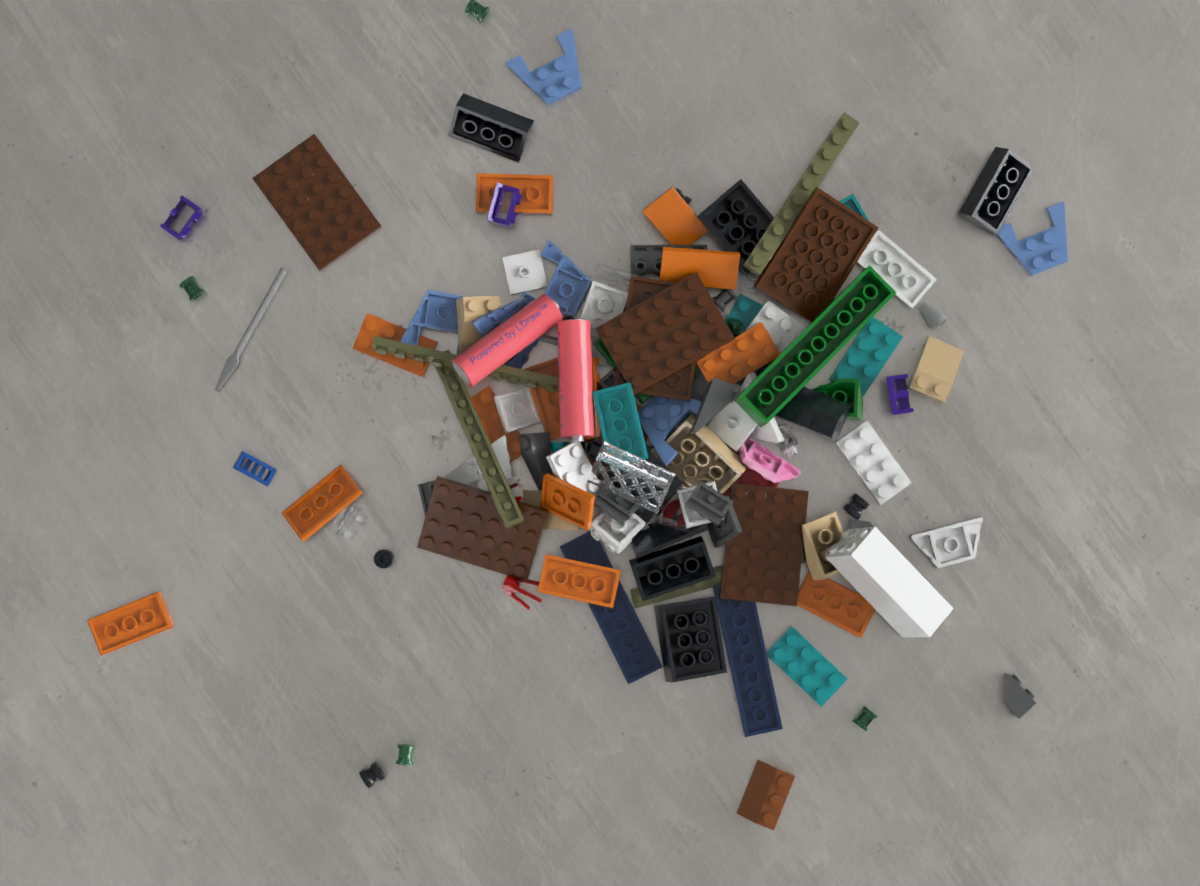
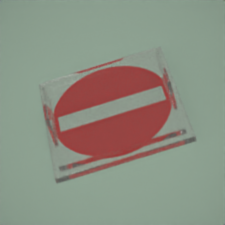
M675 494L663 507L654 523L687 532L689 528H686L678 494Z

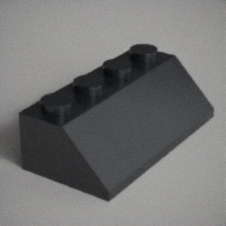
M463 93L456 104L448 135L519 162L529 139L534 120Z
M995 147L961 207L959 214L970 222L998 235L1035 168L1010 149Z
M803 387L775 417L837 441L852 405Z
M676 514L670 523L672 525H668L666 522L659 523V520L648 524V529L643 531L641 529L632 538L631 546L636 558H639L709 530L708 525L703 524L691 528H686V525L680 527L673 526L681 517V515L677 516Z
M702 536L629 560L642 601L716 577Z

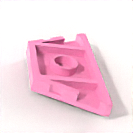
M747 438L739 449L741 461L749 469L755 470L764 479L774 483L797 478L801 470L751 438Z

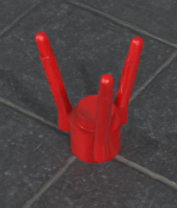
M507 575L501 587L506 595L512 597L527 610L530 607L515 595L517 592L537 602H542V599L519 588L521 584L518 583L523 582L539 586L538 581L529 579L524 581Z

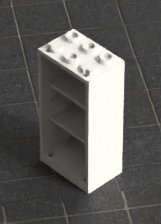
M876 527L844 531L840 536L841 540L830 547V553L825 558L902 637H931L954 608Z

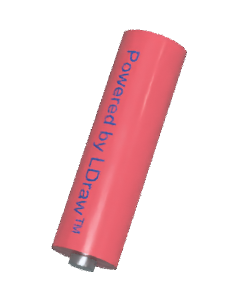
M544 293L451 360L459 377L469 387H473L556 326L559 321H562L563 317L559 305L554 299H551Z
M570 319L557 323L560 438L571 439V442H584V438L594 437L591 321Z

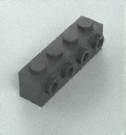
M630 245L631 274L642 276L654 273V275H660L663 247L708 250L707 245Z

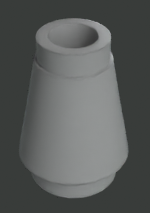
M928 301L919 308L930 326L938 329L947 320L945 313Z

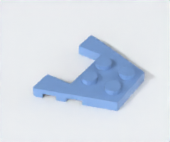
M572 29L556 36L565 54L531 72L521 55L505 62L507 67L526 83L548 106L582 88Z
M1064 202L1046 208L1053 225L1052 228L1019 241L1016 238L1011 223L1003 225L998 233L1004 245L1016 256L1015 258L1031 276L1068 261Z
M548 240L541 256L557 263L558 266L544 294L557 302L561 314L576 316L592 281L556 245ZM523 292L521 295V297L526 298L529 303L536 299L535 297L525 292Z
M427 290L400 342L418 346L421 327L458 334L456 299L465 296ZM459 340L456 354H459Z
M521 297L472 320L471 324L480 335L484 336L496 324L499 326L528 305L529 302L526 298ZM541 337L505 362L504 365L521 369L523 364L529 359L528 355L533 346L537 345Z
M652 396L638 412L642 427L666 466L675 458L678 452L664 440L690 411L697 415L701 401L690 398V402Z

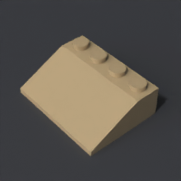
M692 413L665 441L678 452L667 467L684 483L683 489L696 486L700 481L703 483L715 481L717 491L723 494L748 467L707 425H704L695 434H690L696 417ZM656 451V452L654 453V455H655L660 461H662L661 458H660V456L658 455V453H657V451Z

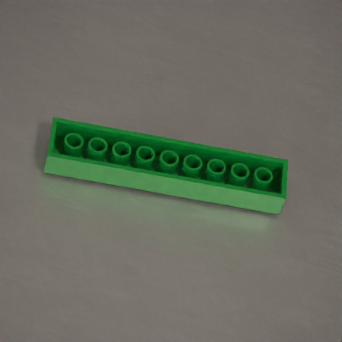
M869 265L734 401L760 427L766 425L896 294L895 290Z

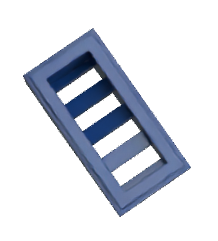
M243 451L240 452L232 467L268 486L276 472L275 468ZM246 457L248 460L242 469L240 466ZM251 462H255L251 471L248 472L247 469L249 468ZM259 465H261L262 467L258 475L255 476L254 473ZM265 469H268L269 471L264 480L261 479Z

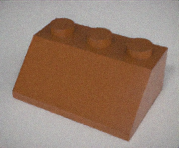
M757 759L737 814L756 824L774 830L795 775Z

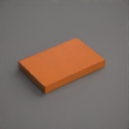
M673 186L643 209V213L671 245H692L709 231Z
M549 473L543 476L540 508L546 509L548 512L585 530H589L592 524L595 495Z

